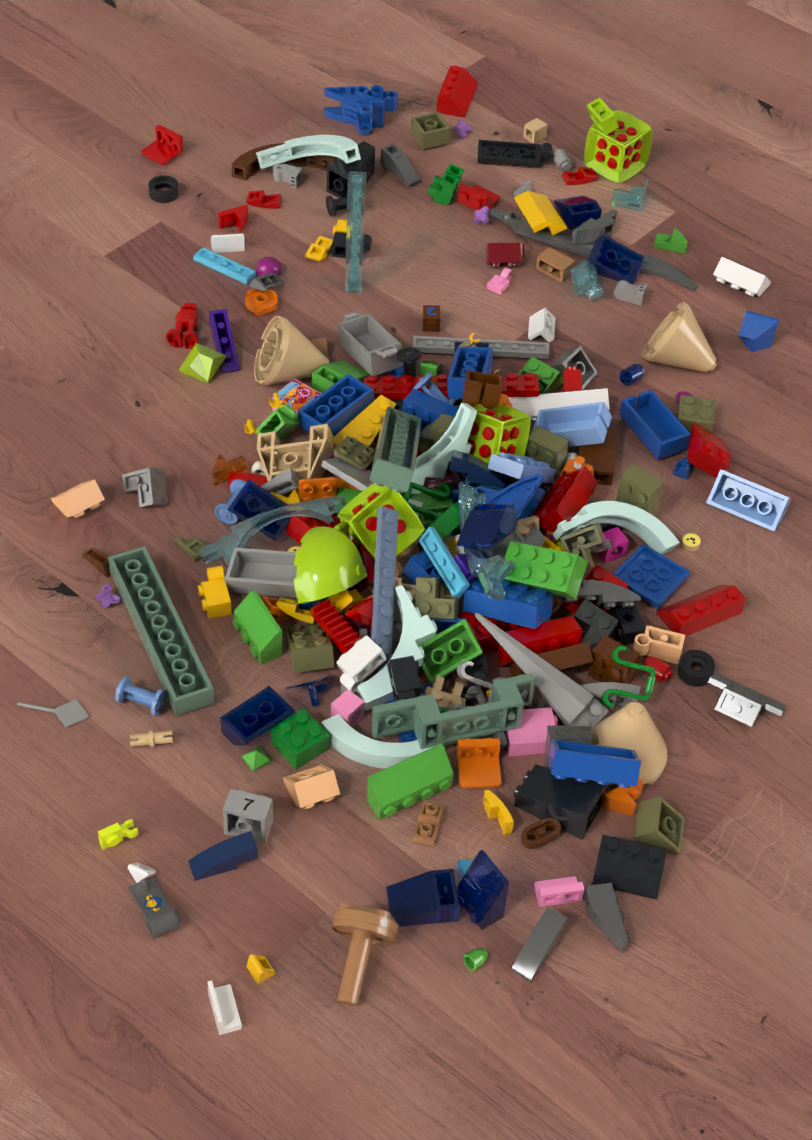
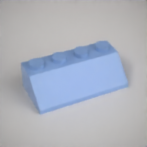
M720 470L706 503L775 531L787 510L791 498Z

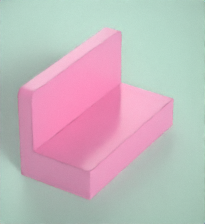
M575 876L534 882L539 907L582 901L584 894L583 882H578Z

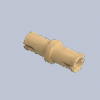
M149 730V733L130 734V739L135 740L130 741L131 747L145 745L155 747V744L173 743V738L170 737L173 736V731L154 732Z

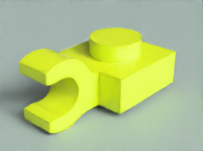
M129 819L121 825L117 822L98 831L99 843L102 849L116 846L119 842L123 841V837H136L139 834L138 829L129 830L130 827L134 826L133 820Z

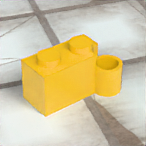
M223 566L206 568L208 581L201 582V585L197 586L199 597L203 596L204 599L201 600L203 612L207 611L208 619L232 615L231 600L225 582Z

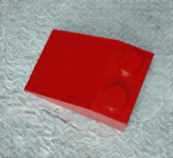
M693 422L691 425L687 461L717 478L720 470L725 471L729 468L731 454L722 439Z

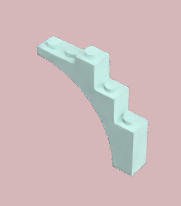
M467 403L460 404L454 420L443 436L429 450L416 458L415 471L411 482L423 486L426 477L443 478L454 450L467 454L470 453L472 445L467 441L477 414L476 409ZM412 488L411 494L421 493L420 491Z
M403 585L395 587L394 597L400 609L402 634L391 659L414 655V660L418 661L420 667L423 665L425 654L419 645L436 636L437 626L433 620L429 619L428 615L421 617L418 607H414L411 602L412 596L408 590L405 591ZM387 664L371 679L357 686V695L365 702V711L372 709L373 706L394 699Z

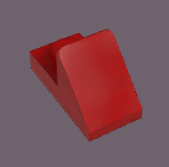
M248 205L218 212V226L220 229L236 225L241 232L249 219Z

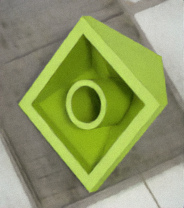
M196 343L179 368V372L209 384L226 358V355Z

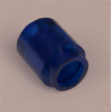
M632 364L620 371V381L624 385L630 386L641 380L645 371L640 364Z

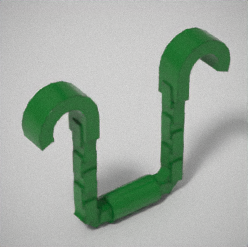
M410 482L408 491L403 492L402 497L413 511L423 514L434 521L440 517L438 513L408 502L412 488L441 501L447 499L450 494V488L446 484L441 483L439 485V490L443 492L441 493Z
M625 646L615 647L611 657L617 664L649 671L650 676L647 678L644 691L646 693L643 696L619 689H607L602 694V702L608 707H614V703L608 701L610 693L643 701L650 699V695L653 693L656 680L654 668L620 660L618 652L620 650L626 651L627 647Z

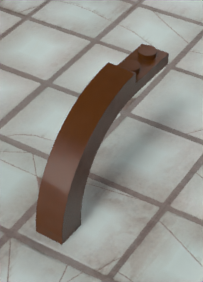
M285 143L265 145L244 153L232 163V177L246 181L253 173L261 169L256 152ZM313 155L292 159L280 164H302L327 171V165L338 157Z

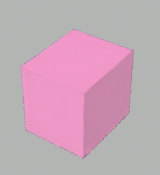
M347 689L331 703V717L340 714L350 727H354L364 718L365 702Z

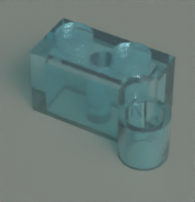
M584 259L570 270L571 280L574 285L573 290L577 296L587 294L588 298L594 302L604 295V290L599 285L596 267L587 259Z

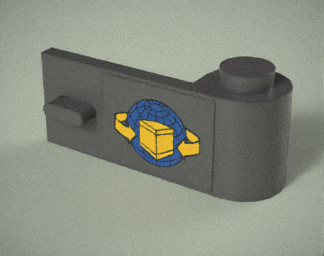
M154 877L141 880L139 883L129 886L132 896L145 917L148 930L153 939L179 928V923L182 922L177 909H172Z

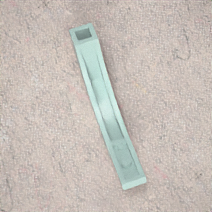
M313 135L284 141L285 144L256 152L261 169L292 159L313 155L335 156L342 159L346 164L361 159L356 142L338 135Z
M600 501L588 504L572 517L571 521L567 522V520L559 523L557 525L558 529L553 533L555 539L558 540L588 525L608 523L630 530L643 539L650 548L662 555L671 551L680 543L675 535L656 517L641 508L618 501Z
M340 714L321 722V726L329 733V744L334 749L356 762L371 767L386 769L430 749H421L418 740L391 743L371 739L350 727ZM454 743L444 744L443 746L446 748Z

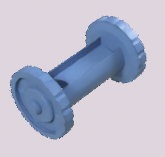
M431 372L421 377L420 381L413 387L416 390L421 388L426 394L451 405L456 401L453 398L448 400L430 380L433 375ZM426 384L430 385V389L426 388Z
M239 479L233 480L229 488L232 495L226 504H218L214 511L216 517L226 524H235L239 517L236 511L242 500H249L253 495L252 487L247 482Z
M127 676L122 678L115 694L116 702L122 703L125 699H129L151 707V714L155 716L160 714L167 698L166 690L159 689L157 693L142 689L131 685V678Z

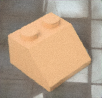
M95 479L82 482L51 498L52 502L66 517L74 516V518L85 514L84 510L87 508L93 510L99 507V502L105 500Z
M322 764L283 777V781L294 804L303 809L311 808L319 801H331L335 799L334 796L340 794L334 770Z

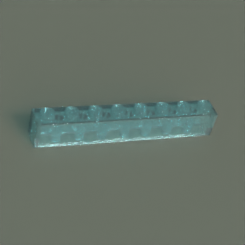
M349 171L345 292L362 293L366 172Z

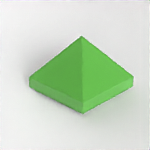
M260 746L242 755V759L253 772L271 762Z

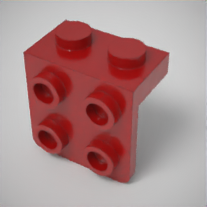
M157 125L155 127L156 140L141 150V155L161 165H165L184 151L183 136L161 125Z
M462 183L459 186L458 202L474 210H480L485 206L490 209L500 200L499 195L478 185L469 187Z

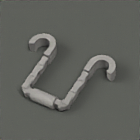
M472 661L461 662L457 667L459 677L489 688L491 693H489L487 703L491 702L493 684L467 675L465 667L473 666L474 663ZM450 704L447 707L446 711H454L456 708L463 709L467 706L462 704Z

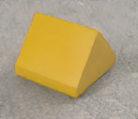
M254 954L249 956L246 967L257 984L275 975L274 969L265 956Z

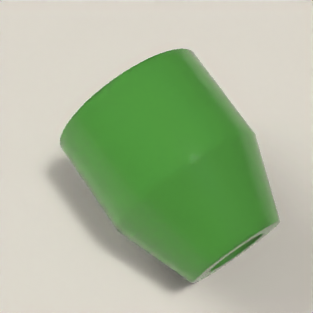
M484 948L472 949L463 956L464 964L469 970L474 971L484 964L488 954Z

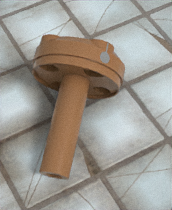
M340 903L339 909L334 912L332 930L344 937L350 938L351 943L337 1002L349 1006H357L371 944H394L399 925L391 916V913L387 911Z

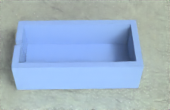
M604 402L539 410L533 430L540 426L569 440L568 447L604 443L607 434L606 429L609 427L612 416Z

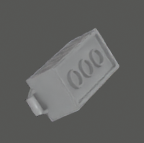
M357 312L343 315L344 322L339 323L340 346L371 376L403 366V362L397 359V352L402 349L401 343L369 314L361 315Z

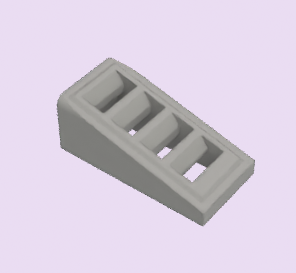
M290 467L262 485L259 491L267 499L271 492L279 495L299 488L300 477Z

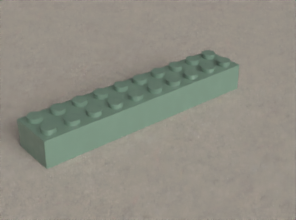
M387 407L381 424L369 479L375 485H386L391 487L393 491L400 493L408 491L415 471L422 418Z
M140 547L108 557L110 574L163 689L167 692V698L175 716L214 704V688L146 547Z

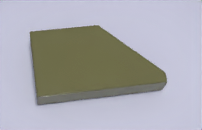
M174 537V542L195 563L211 554L210 548L199 538L180 539V537Z

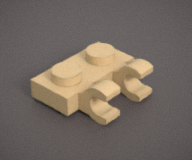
M437 675L432 688L428 686L424 695L434 694L438 708L445 707L447 709L450 704L465 705L466 699L460 697L464 686L462 683L455 682L451 694L441 691L444 677Z

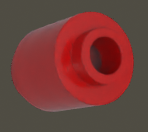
M648 656L642 664L654 668L656 672L655 678L659 683L667 682L672 676L671 666L657 657ZM644 671L646 675L650 676L649 671Z

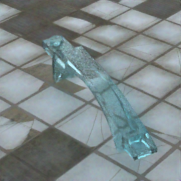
M460 482V529L464 553L471 575L479 578L486 596L502 601L506 594L501 582L515 564L513 561L503 559L499 555L488 559L484 557L479 543V523L487 497L484 493H481L479 496L476 488Z
M344 496L326 497L293 503L258 514L229 527L233 534L225 535L219 541L205 545L198 552L205 564L223 556L229 567L234 547L245 548L249 540L266 525L291 516L313 517L330 524L334 522L332 514L340 511L347 504Z

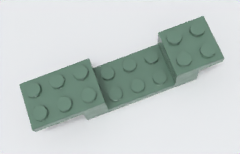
M533 673L493 681L491 702L477 706H468L454 711L449 710L444 713H440L434 694L421 695L416 698L402 699L392 703L373 706L371 731L373 738L414 730L420 748L426 749L441 743L444 745L458 742V739H472L518 729L521 726L523 707L532 705L535 677Z

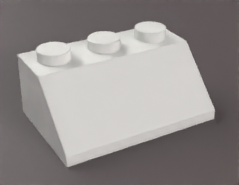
M721 257L713 273L717 278L716 281L722 284L730 283V287L738 291L741 288L745 290V294L754 297V295L760 297L771 284V281L765 275L724 257Z

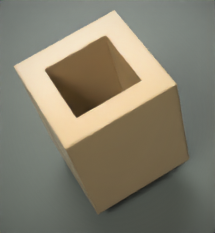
M538 118L524 124L523 137L533 144L546 138L548 124Z

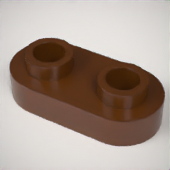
M549 817L524 828L521 834V843L526 848L536 849L557 839L561 831L560 822Z

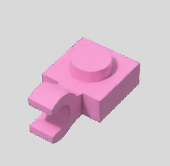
M507 267L504 268L501 276L495 275L487 283V289L501 295L509 286V280L511 279L509 274L512 270Z

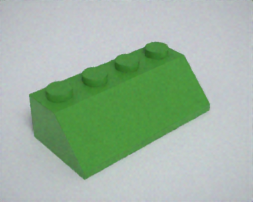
M438 744L368 777L367 802L379 820L391 817L397 811L410 808L414 803L427 800L433 794L446 791L452 786L453 771L443 744Z

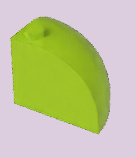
M315 527L307 531L301 539L302 545L300 550L296 551L294 567H297V578H294V587L299 604L337 594L367 577L366 568L356 546L342 532L330 527Z

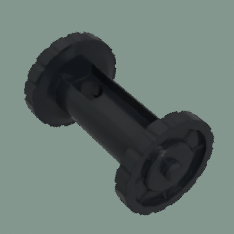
M360 189L354 190V195L333 199L332 196L326 197V208L331 217L336 216V211L355 206L358 210H363L365 207L364 197Z
M412 347L403 348L397 352V359L403 362L404 375L415 377V361L420 358V351Z

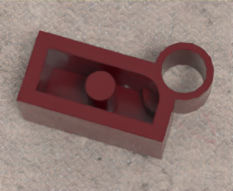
M486 244V264H491V267H500V264H507V267H516V263H521V258L525 257V244Z

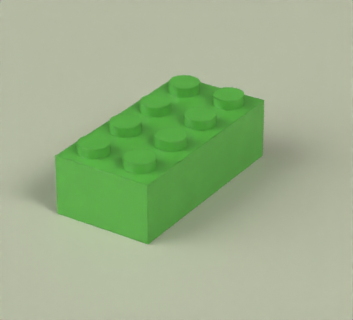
M510 541L498 578L507 580L512 584L527 585L528 588L543 589L554 595L576 599L588 562L577 554Z

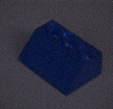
M248 479L228 508L229 512L274 541L285 531L293 513H296L294 508L250 479Z
M268 686L220 717L221 732L233 745H247L294 714L295 709Z

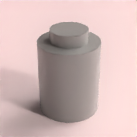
M558 149L553 153L552 158L561 172L569 171L573 167V161L565 149Z

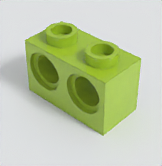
M600 97L586 105L591 120L605 135L619 128L615 114Z

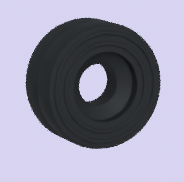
M689 650L679 660L678 676L687 685L694 687L704 686L708 684L710 677L714 674L715 662L704 651ZM691 666H699L702 670L695 671Z

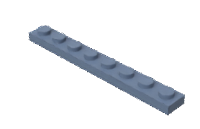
M382 506L378 508L371 640L383 650L386 657L384 663H388L392 658L398 511Z

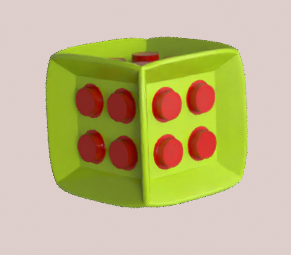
M615 110L612 112L616 116L619 128L605 135L594 123L588 131L584 161L585 165L588 168H593L595 173L610 181L622 183L637 174L646 165L652 143V128L629 113Z
M479 403L471 406L477 410V414L467 441L472 445L470 455L488 464L491 455H499V452L525 456L530 432V416L502 404H499L498 408L494 407L493 409L484 408Z
M374 483L347 503L337 514L341 522L349 523L348 532L359 546L363 544L370 552L373 562H375L378 508L383 506L398 511L396 556L413 544L425 531L421 520L399 492L393 491L389 486H378Z

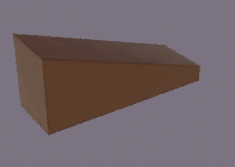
M94 548L83 553V556L105 577L111 575L108 556Z

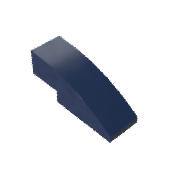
M454 450L450 470L467 473V481L504 488L506 478L500 472L488 469L489 464L475 456Z
M251 831L211 846L188 861L194 881L237 869V864L257 859L258 848Z

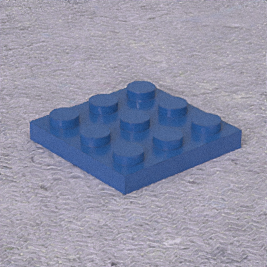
M642 544L613 575L626 582L628 590L639 595L643 601L656 609H659L689 577L690 571L647 545Z

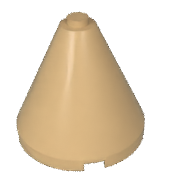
M682 301L676 306L679 310L671 311L647 342L649 350L643 349L641 357L646 361L701 372H711L717 365L715 363L716 357L690 306Z
M275 316L268 323L261 337L264 342L262 348L257 349L254 376L255 380L263 385L289 382L293 379L312 378V373L323 364H328L329 359L288 319Z
M631 702L598 723L590 731L592 744L635 750L641 760L639 778L644 784L648 783L650 785L662 775L668 757L667 747L649 713L641 703ZM609 783L613 787H620L616 783Z

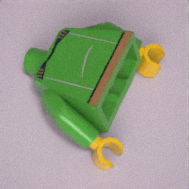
M273 393L274 399L269 397L270 405L273 408H279L275 409L258 428H255L253 420H247V425L244 424L245 433H255L256 436L261 433L276 432L279 440L286 439L300 426L298 414L285 402L281 403L278 393Z

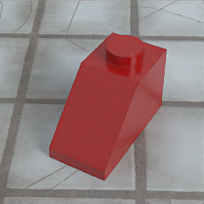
M576 366L566 367V370L562 372L563 392L582 391L581 369H577Z

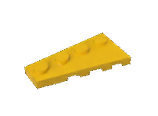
M380 395L334 436L333 446L337 447L347 436L356 438L365 446L370 447L380 431L387 407L395 408L396 403Z

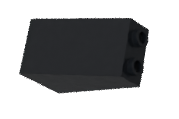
M363 141L358 144L360 160L346 164L342 159L337 158L328 164L326 191L337 198L354 195V190L356 189L362 190L374 174V146Z
M535 764L531 771L528 770L526 772L523 784L516 787L513 794L515 797L514 806L541 820L549 817L554 818L560 822L561 830L582 840L601 810L606 785L598 784L592 780L579 782L571 777L557 779L554 775H551L549 768Z

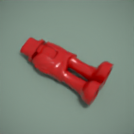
M184 303L175 317V329H170L166 333V341L171 346L180 348L183 331H186L183 336V347L190 349L198 343V335L195 332L198 322V309L195 303Z

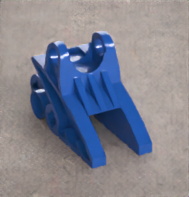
M380 85L372 86L371 90L366 86L324 87V95L326 97L342 102L341 107H324V116L340 122L353 124L358 132L363 135L371 134L372 127L383 128L384 112L398 109V93L395 91H384V88Z
M536 474L526 477L501 491L485 487L474 488L470 493L472 502L480 507L473 514L477 533L485 532L488 534L503 520L509 524H514V522L520 519L531 517V514H533L538 504L546 495L545 490L539 488L544 481L543 476ZM476 492H483L484 497L476 499L474 494Z

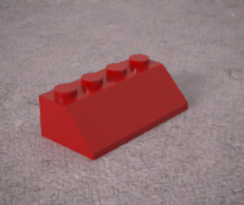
M450 65L437 97L436 112L465 118L478 84L465 68Z
M586 466L558 477L534 516L536 515L539 518V527L555 532L558 529L557 525L564 520H567V522L571 521V518L588 503L587 500L595 492L594 489L598 481Z
M718 585L661 608L656 613L670 631L688 636L742 614L746 598L735 585Z
M573 616L544 622L536 629L522 627L506 631L508 635L535 654L581 644L582 629ZM498 643L499 667L510 665L514 660Z

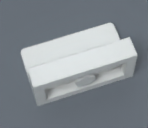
M244 234L212 235V251L215 253L245 251Z
M546 308L530 316L528 339L532 340L541 335L548 342L554 340L556 317Z
M212 980L207 981L208 995L219 1035L241 1030L242 1024L231 984L214 988Z

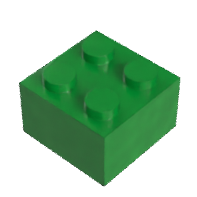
M303 708L271 728V744L297 770L329 749V733Z

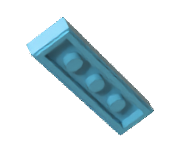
M204 247L193 255L194 261L244 284H248L256 277V271Z
M429 527L421 536L419 542L452 596L459 598L470 584L436 529Z

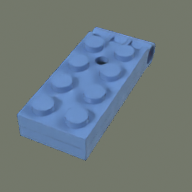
M499 452V455L492 454L488 469L521 480L539 474L543 476V482L554 485L558 477H560V472L556 471L557 469L550 468L549 463L535 461L534 458L517 454H506L503 452Z

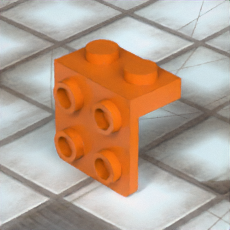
M336 478L299 480L297 494L302 508L335 506Z
M500 738L458 739L456 757L459 786L461 788H498L501 786L499 764Z

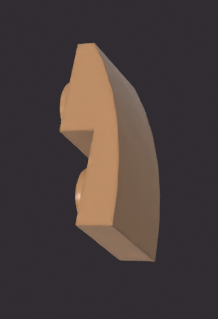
M423 801L412 842L434 846L444 810L443 805Z

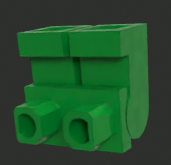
M450 163L443 177L435 176L427 192L428 195L434 197L433 202H439L444 205L450 203L460 184L464 169Z

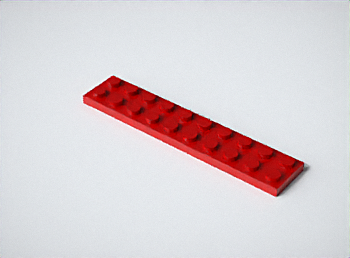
M444 374L432 376L430 380L448 398V376ZM492 374L502 376L501 394H505L508 397H539L538 374ZM391 375L385 377L368 376L364 377L363 383L374 389L375 400L380 395L388 399H405L414 389L413 387L420 381L419 379L425 375L415 377L410 375L402 377ZM426 384V388L430 389V385ZM421 388L417 389L418 391L425 393Z

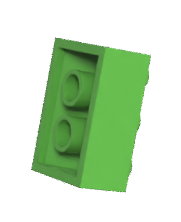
M253 590L234 610L232 622L234 628L240 631L244 644L249 645L253 658H257L259 663L263 664L282 656V630L256 590Z
M465 619L419 645L425 654L422 668L431 684L435 682L437 675L444 677L456 670L461 662L471 661L483 654L479 640Z

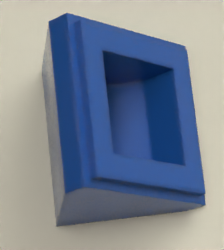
M687 457L678 461L673 475L688 480L693 464L687 461Z

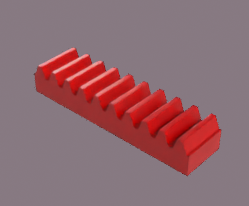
M329 599L310 609V615L343 654L347 653L358 640L362 639L361 637L358 638L357 632H353V627H349L348 621H344V616H340L339 611L335 610V606L331 605Z

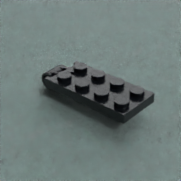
M492 140L478 141L477 163L541 167L540 161L548 162L553 157V147L550 143L540 145Z

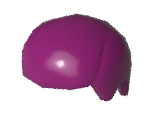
M274 257L260 259L256 268L257 276L272 272L276 276L281 274V262Z

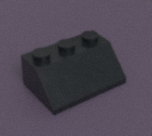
M603 834L592 885L612 883L613 890L657 900L667 849Z

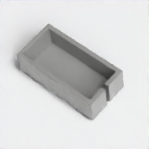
M234 547L225 576V582L230 592L249 594L251 591L256 590L258 595L297 598L294 587V578H297V567H294L296 552Z

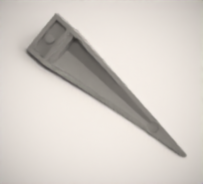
M475 613L478 621L496 639L525 674L533 673L535 677L534 686L565 726H589L591 731L609 710L597 701L593 694L482 615Z

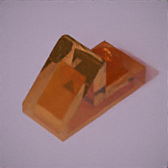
M219 454L212 471L214 486L228 481L230 473H247V463L244 456L242 455L226 462L221 454Z

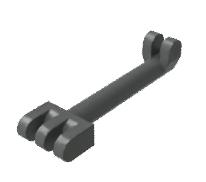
M480 685L469 687L465 694L467 699L477 698L479 705L487 703ZM504 731L492 734L493 739L500 738L499 753L502 752L508 743Z

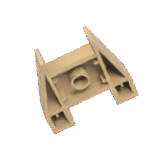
M328 424L310 426L309 441L282 445L276 432L258 434L257 451L267 480L270 481L290 467L299 475L300 480L322 478L325 472V468L321 466L322 461L331 458L334 436Z

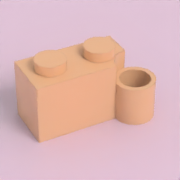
M647 625L645 634H638L635 637L633 651L639 653V656L657 657L662 661L678 664L685 635Z

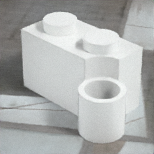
M367 635L358 640L354 647L347 653L342 654L336 662L338 667L344 672L340 682L352 693L356 692L357 686L362 684L363 680L386 660L383 650Z

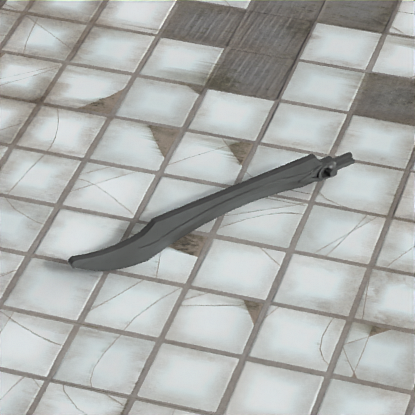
M492 208L489 214L490 217L503 221L504 225L511 226L516 234L633 274L649 273L674 281L691 291H696L697 284L693 283L683 272L651 255L625 252L590 243L574 245L572 244L573 238L561 233L552 235L548 228L534 233L525 218L509 210L503 212Z

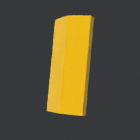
M527 190L514 197L515 203L534 233L548 227L552 235L567 229L546 195Z

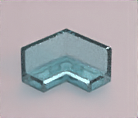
M646 178L644 187L632 185L631 192L614 189L611 206L642 211L649 179Z

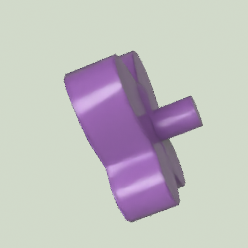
M460 120L454 129L458 131L460 138H464L467 135L466 133L472 130V127L466 124L464 120Z
M487 206L474 212L476 224L480 222L486 224L489 222L487 215L490 209Z
M105 584L101 589V593L95 596L96 600L102 602V607L105 609L110 604H117L121 600L119 596L111 593V586L109 584Z

